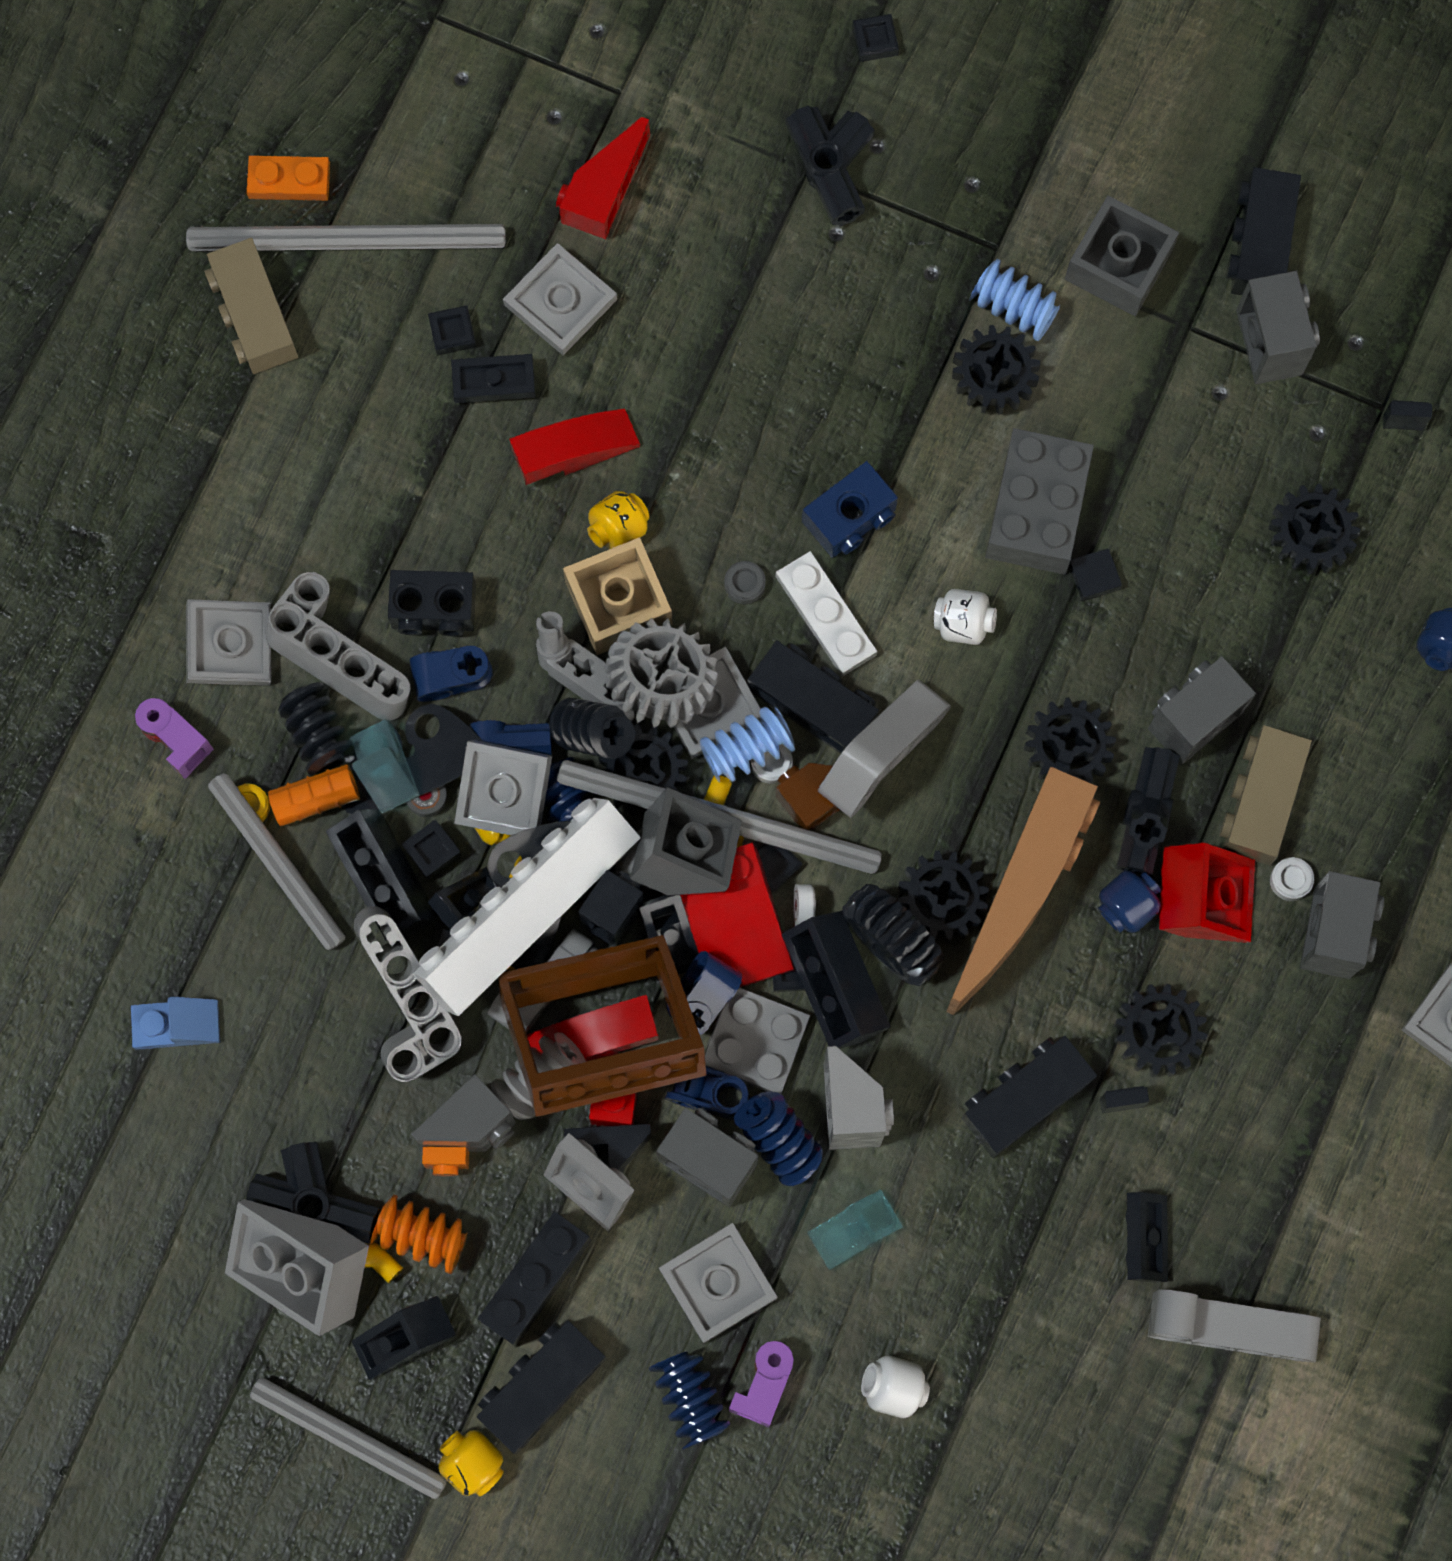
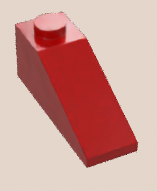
M639 118L574 173L569 185H562L556 201V207L560 208L562 224L606 240L650 138L649 119Z

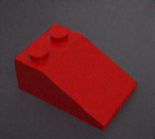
M753 843L736 848L730 884L725 892L680 895L698 952L707 951L742 973V981L739 988L795 970L781 935L783 930L759 852Z

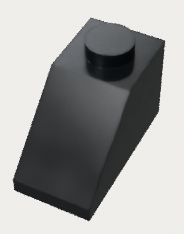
M435 1296L399 1310L351 1342L368 1379L371 1380L433 1350L456 1336V1333L439 1297Z

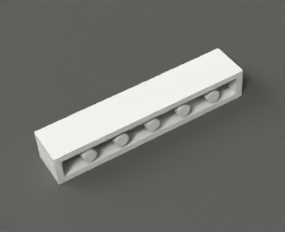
M593 798L592 800L587 799L580 803L571 814L573 819L569 825L563 830L557 828L550 832L541 843L544 848L532 859L527 857L519 862L511 871L513 877L502 888L496 887L489 891L480 902L482 907L471 918L467 916L458 921L450 930L451 937L440 948L435 946L419 960L420 967L413 975L445 1011L459 1016L562 916L606 870H609L641 838L609 800Z

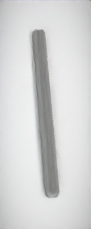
M502 224L190 227L186 232V244L190 251H216L252 237L257 250L503 248L506 243V230Z
M569 760L562 762L557 781L560 784L646 809L665 790V788ZM686 795L742 820L739 836L870 874L877 872L879 869L882 854L878 850Z

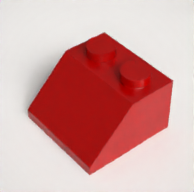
M1207 843L1164 847L1163 864L1161 867L1162 888L1159 930L1185 938L1242 943L1251 942L1255 860Z

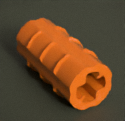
M348 764L331 770L327 769L325 772L311 777L307 776L305 779L293 783L287 782L284 786L268 791L270 805L279 826H284L298 820L302 821V819L316 814L321 815L322 812L336 807L341 808L342 805L360 800L358 787Z

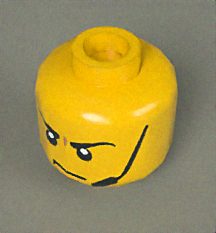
M615 491L589 510L588 520L590 526L587 528L588 535L599 548L605 546L608 549H612L645 535L648 527L649 512L643 501L634 493L627 494Z
M471 1430L464 1435L456 1431L439 1449L444 1454L439 1462L440 1474L463 1496H470L475 1493L478 1496L484 1495L499 1481L504 1473V1470L501 1468L503 1463L501 1451L479 1430Z

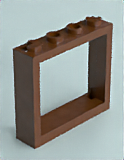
M664 935L504 972L498 977L502 1008L536 1117L706 1076L704 1045ZM648 977H658L679 1036L678 1040L538 1073L519 1008Z

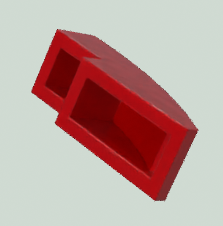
M625 408L560 421L509 438L512 453L526 485L562 471L566 476L640 447L639 440Z
M647 995L606 1006L527 1034L530 1047H535L542 1051L539 1046V1040L543 1036L556 1042L555 1033H563L579 1048L586 1062L616 1055L619 1051L658 1041V1034Z

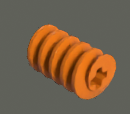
M393 1194L380 1212L372 1233L371 1244L379 1236L380 1247L384 1250H388L396 1242V1251L400 1256L407 1254L413 1247L412 1255L414 1261L420 1262L429 1253L430 1267H438L445 1259V1272L452 1274L464 1249L468 1232L466 1234L462 1233V1220L459 1218L450 1228H447L446 1214L442 1212L434 1222L429 1221L430 1208L426 1206L418 1216L413 1215V1201L410 1200L402 1210L397 1209V1195Z

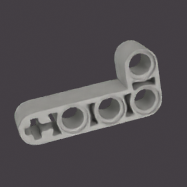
M316 572L300 574L269 613L266 629L268 645L375 717L387 721L399 718L406 708L410 693L408 679L401 672L323 622L321 618L327 608L330 586L327 580ZM312 594L315 595L318 598V600L306 601L301 597V595ZM286 623L292 625L295 630L284 632L277 625ZM323 646L330 652L324 655L317 654L311 648ZM355 668L360 670L364 676L353 677L346 670Z
M918 679L850 742L820 785L818 792L848 817L852 818L866 803L880 781L940 723L951 708V704Z
M370 906L362 909L357 914L354 920L355 933L410 1026L384 1042L381 1048V1059L388 1073L394 1079L400 1082H409L455 1055L461 1046V1035L450 1014L440 1006L414 977L413 973L420 965L396 923L384 909L378 906ZM376 921L380 925V929L389 943L381 947L374 934L371 933L369 925L372 922ZM396 956L406 957L407 965L402 972L397 974L387 972V965L392 958ZM417 992L428 994V1000L422 1008L411 1009L408 1007V1001L413 994ZM440 1027L449 1029V1035L443 1043L432 1044L429 1042L430 1035L435 1029ZM401 1050L412 1051V1058L408 1064L404 1066L392 1064V1059L397 1052Z
M1161 1289L1155 1291L1152 1296L1148 1337L1315 1363L1321 1318L1201 1299L1196 1294Z

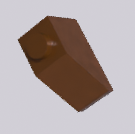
M808 763L800 769L795 765L778 778L777 781L780 785L776 787L775 797L799 828L812 831L840 810L818 792L820 785L833 766Z

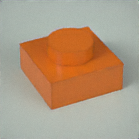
M423 1147L422 1164L426 1169H433L434 1176H458L459 1169H469V1151L466 1147Z

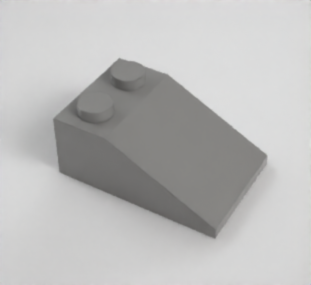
M243 1199L237 1204L225 1274L316 1335L321 1336L354 1318L369 1246L337 1225Z

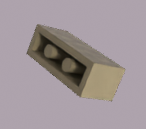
M248 238L206 254L211 268L204 270L211 290L213 293L221 291L225 301L224 304L218 306L226 329L235 327L239 338L231 341L239 363L248 362L254 375L297 359L296 349L253 238Z
M1263 725L1256 737L1249 736L1242 759L1249 761L1245 775L1238 773L1231 793V797L1237 799L1234 813H1226L1219 833L1220 837L1226 838L1223 849L1269 866L1276 860L1312 740Z

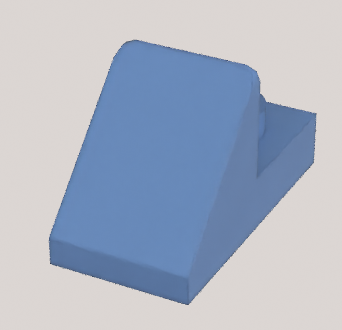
M168 997V1002L131 1005L132 1047L135 1050L220 1043L218 1000Z

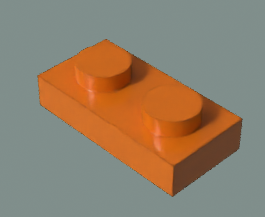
M249 156L248 198L328 201L329 157Z

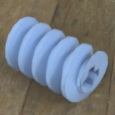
M997 258L981 275L971 293L970 300L979 294L978 306L982 309L993 302L991 314L996 317L1007 310L1005 322L1009 325H1012L1021 318L1019 331L1026 333L1035 326L1033 339L1039 341L1059 311L1060 305L1058 307L1054 305L1056 292L1052 291L1043 299L1040 297L1042 291L1041 283H1038L1031 290L1026 289L1029 276L1024 275L1017 282L1013 281L1015 268L1011 266L1003 274L999 273L1001 260Z
M767 707L761 708L759 711L760 722L753 715H747L744 719L745 729L737 722L731 723V737L723 730H717L715 732L716 745L708 737L701 738V750L719 783V775L724 774L731 782L736 781L734 768L737 766L747 775L750 774L749 760L754 759L761 767L766 766L764 753L767 751L776 760L780 759L779 745L781 744L786 746L791 752L795 751L794 740L788 725L776 707L775 714Z

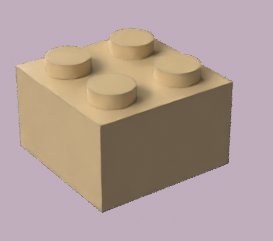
M640 537L563 568L565 583L596 655L609 651L611 645L617 642L619 634L623 630L630 632L631 626L636 622L645 628L646 622L652 618L658 626H662L663 622L669 618L671 625H673L672 610Z

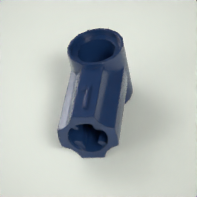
M485 720L473 722L469 725L483 742L552 756V738L549 723L507 725L502 721Z

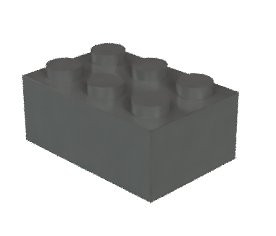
M1013 428L985 558L1066 574L1071 560L1094 445Z

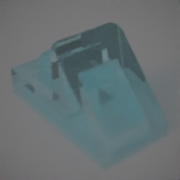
M385 719L350 737L358 758L357 761L352 763L353 769L380 812L385 813L419 796L391 722Z
M879 1190L847 1206L843 1212L808 1231L807 1234L828 1271L903 1228L882 1190Z

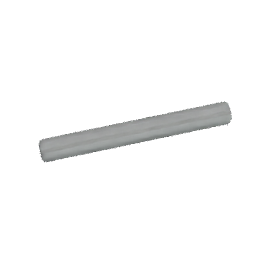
M222 773L212 779L208 784V788L324 948L332 950L345 940L344 933L229 775Z
M259 1378L254 1384L250 1394L251 1399L432 1499H437L445 1488L447 1480L442 1475L271 1381Z

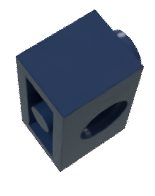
M866 461L807 505L802 511V523L831 558H834L841 551L846 555L864 540L862 536L874 527L876 530H880L893 520L896 515L894 511L896 510L898 497ZM848 506H854L859 508L863 515L858 519L852 520L843 516L841 511Z

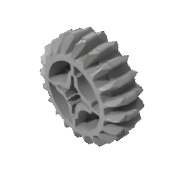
M652 618L646 622L645 628L636 622L631 626L630 632L623 630L619 634L617 642H614L609 649V658H607L604 667L605 673H607L605 680L606 688L613 689L611 694L612 702L624 701L622 706L624 713L632 710L637 712V723L642 721L644 717L651 718L654 728L659 725L661 720H665L670 728L676 725L678 718L687 724L692 719L693 714L700 715L704 711L706 703L712 700L715 692L713 689L718 681V673L715 672L717 666L716 658L709 657L711 651L710 644H698L700 640L699 632L690 636L685 633V623L679 626L678 629L671 627L669 618L663 622L662 626H658ZM667 665L665 673H662L660 679L656 681L658 672H661L663 666Z

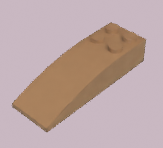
M1050 767L946 1012L955 1015L987 983L1013 952L1037 917L1062 869L1071 871L1084 842V839L1077 837L1079 832L1087 833L1100 804V801L1093 799L1098 786Z

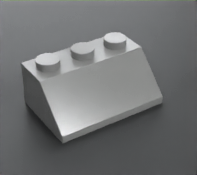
M837 1046L827 1047L823 1067L829 1150L880 1147L884 1136L889 1135L891 1125H894L892 1099H884L883 1087Z

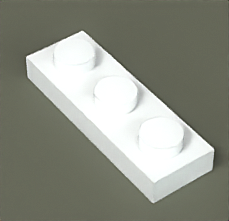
M811 551L776 572L775 577L842 677L877 656V650Z

